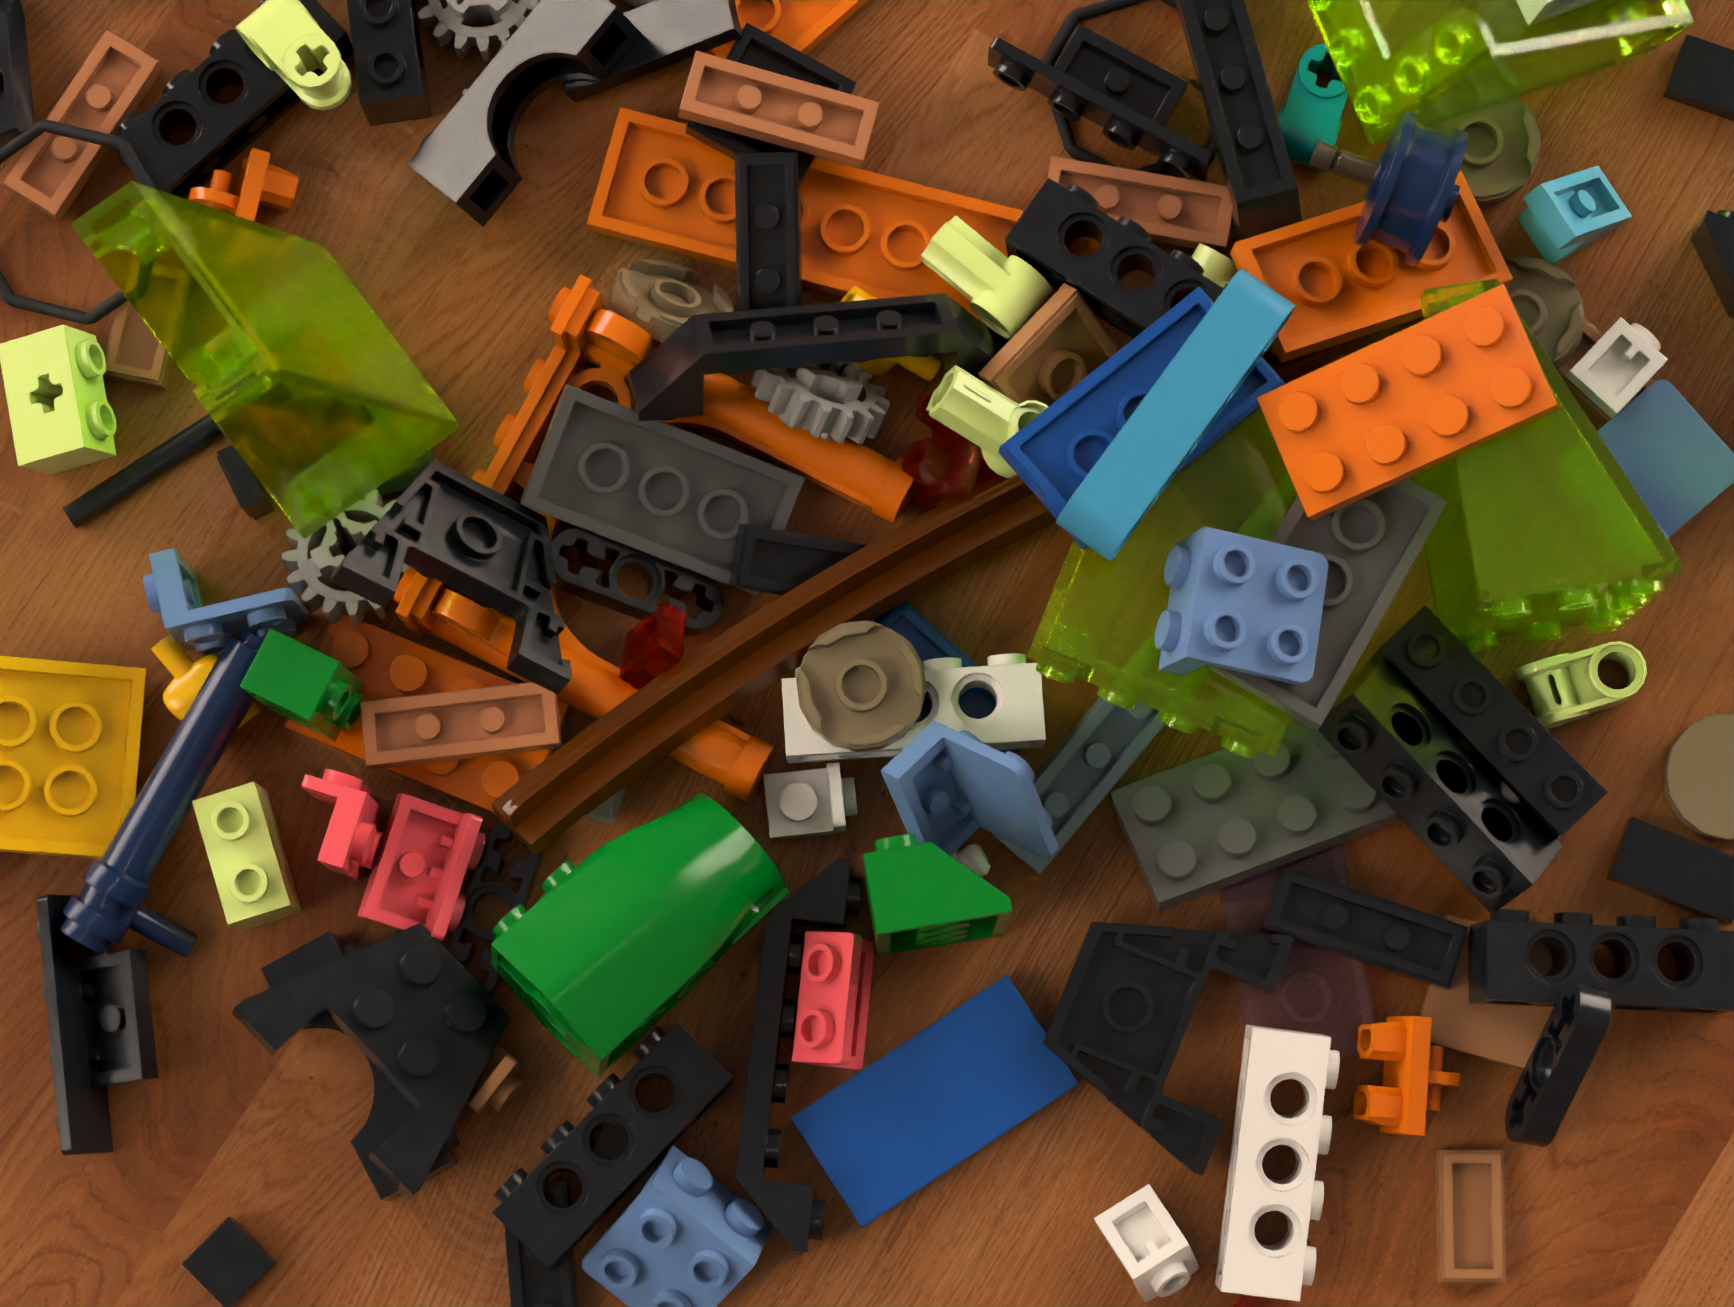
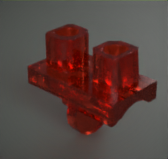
M935 390L926 392L920 397L916 411L919 421L932 429L931 437L913 442L906 451L902 470L919 483L914 502L926 510L936 508L937 503L944 499L972 497L973 489L976 490V486L998 475L987 465L983 458L981 447L929 416V411L926 408Z

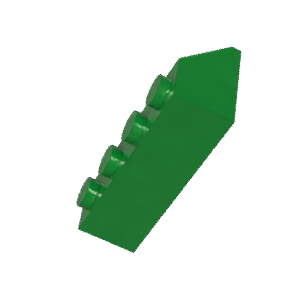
M915 834L897 835L876 840L875 852L863 853L864 880L877 957L1004 936L1013 912L1010 897L932 842L916 844Z

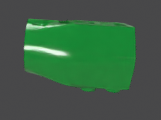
M698 793L678 807L607 842L591 853L577 867L571 860L558 867L541 885L545 892L532 908L527 911L522 904L516 906L493 928L492 932L496 937L491 944V966L548 1032L598 1078L684 999L731 945L734 946L784 900L790 894V891L786 887L776 865L751 834L716 801L707 795Z

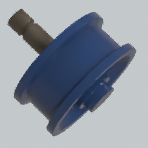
M1406 110L1398 121L1387 147L1381 153L1378 162L1344 149L1338 151L1336 146L1318 140L1309 165L1325 171L1332 169L1333 174L1368 186L1365 194L1366 200L1354 236V244L1365 247L1370 240L1405 252V263L1416 266L1423 257L1439 221L1447 222L1457 200L1460 186L1454 183L1465 153L1468 133L1456 130L1451 137L1417 125L1416 114Z

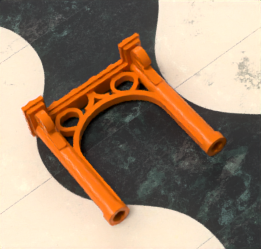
M582 274L579 275L572 290L563 287L553 301L547 321L552 323L550 332L555 347L547 361L538 358L529 371L523 386V391L528 393V396L518 414L515 415L509 412L500 424L493 440V446L498 448V451L488 469L485 470L479 467L471 477V479L510 499L513 498L518 488L523 492L525 490L534 466L532 461L544 441L565 384L583 391L594 386L607 387L617 395L619 405L633 410L632 397L626 385L629 382V371L662 343L653 339L644 329L630 320L606 310L601 293L594 290L592 280ZM587 361L600 367L582 371ZM723 373L704 375L703 416L681 417L669 421L660 420L677 428L700 429L725 437L869 510L871 513L892 524L897 522L904 511L923 470L922 467L900 456L894 461L863 444L854 442L847 436L843 444L835 440H824L821 436L819 438L813 437L810 431L802 428L792 429L782 422L778 417L779 414H771L767 410L770 402L757 399L754 395L756 390ZM531 509L546 517L551 543L556 536L560 520ZM412 567L407 569L397 586L394 601L399 603L395 613L411 634L420 639H423L425 634L435 639L438 637L525 683L531 682L506 669L516 622L513 618L493 608L478 604L472 597L436 579L422 576ZM552 588L551 594L554 613L561 616L554 596V590ZM564 622V630L558 637L562 659L570 660L572 675L571 680L557 694L558 700L598 720L648 684V682L590 652L577 640ZM718 719L666 756L723 784L724 793L747 804L761 782L776 747Z

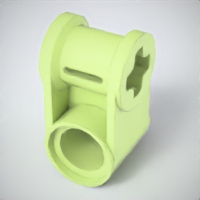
M267 0L235 27L241 38L255 55L271 71H275L309 107L322 111L334 109L341 105L350 95L353 85L352 76L341 59L338 48L319 27L299 0ZM319 68L324 74L318 77L312 71Z
M1621 641L1608 642L1572 654L1564 653L1547 657L1514 670L1517 680L1525 681L1536 719L1547 730L1577 721L1591 713L1612 708L1628 701L1644 684L1647 675L1646 661L1641 652L1631 644ZM1612 659L1621 663L1628 672L1629 680L1627 687L1615 690L1605 686L1598 676L1597 668L1599 662Z

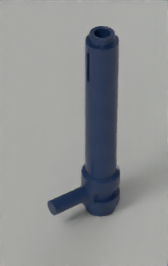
M244 628L237 639L232 636L230 637L102 858H94L82 877L87 884L80 896L72 895L64 908L63 913L67 918L60 930L73 940L98 953L106 954L113 942H121L129 928L184 957L193 948L197 937L195 933L143 907L142 904L151 891L147 883L192 808V801L196 800L255 700L240 685L264 641L263 638Z

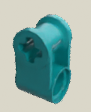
M1322 43L1311 47L1304 53L1299 62L1287 101L1283 100L1278 115L1290 162L1322 173L1326 171L1309 165L1318 140L1335 146L1343 121L1340 118L1355 71L1351 56L1345 49L1336 44ZM1319 71L1327 72L1331 75L1327 88L1315 85Z

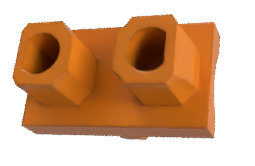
M252 148L249 158H243L234 194L228 193L232 174L218 169L213 172L210 188L193 187L190 189L188 203L192 207L204 211L200 231L217 235L222 216L228 217L216 267L233 272L242 263L251 266L273 268L280 259L285 232L255 224L257 208L259 204L287 213L292 206L299 177L280 167L268 164L270 152Z
M1390 1016L1386 1018V1022L1362 1024L1359 1026L1357 1052L1360 1059L1384 1061L1382 1086L1358 1085L1354 1093V1119L1380 1126L1379 1133L1425 1136L1426 1110L1440 1111L1442 1086L1461 1087L1460 1073L1443 1072L1444 1046L1430 1045L1432 1017Z

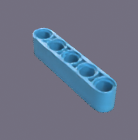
M1241 268L1082 481L1055 523L1111 562L1275 340L1292 315L1296 305Z

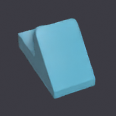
M1594 166L1537 186L1523 197L1528 207L1519 214L1518 219L1544 260L1554 265L1622 225L1632 215L1600 167Z

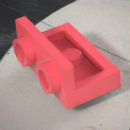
M325 769L322 779L305 774L301 787L319 802L334 806L317 861L335 874L361 881L365 868L373 870L384 836L383 832L377 831L384 808L370 796L372 789L362 785L363 780L331 769Z
M398 793L357 916L401 931L422 923L431 932V937L436 938L438 941H443L447 930L454 932L463 915L466 896L459 892L466 870H474L484 850L486 835L479 832L483 817L471 813H460L404 793Z
M805 931L792 1062L842 1070L862 1071L875 942L863 940L861 935L850 932Z

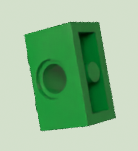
M272 628L269 629L240 685L244 691L268 710L334 742L341 729L348 731L355 724L361 713L360 702L365 700V697L360 694L364 684L340 661Z

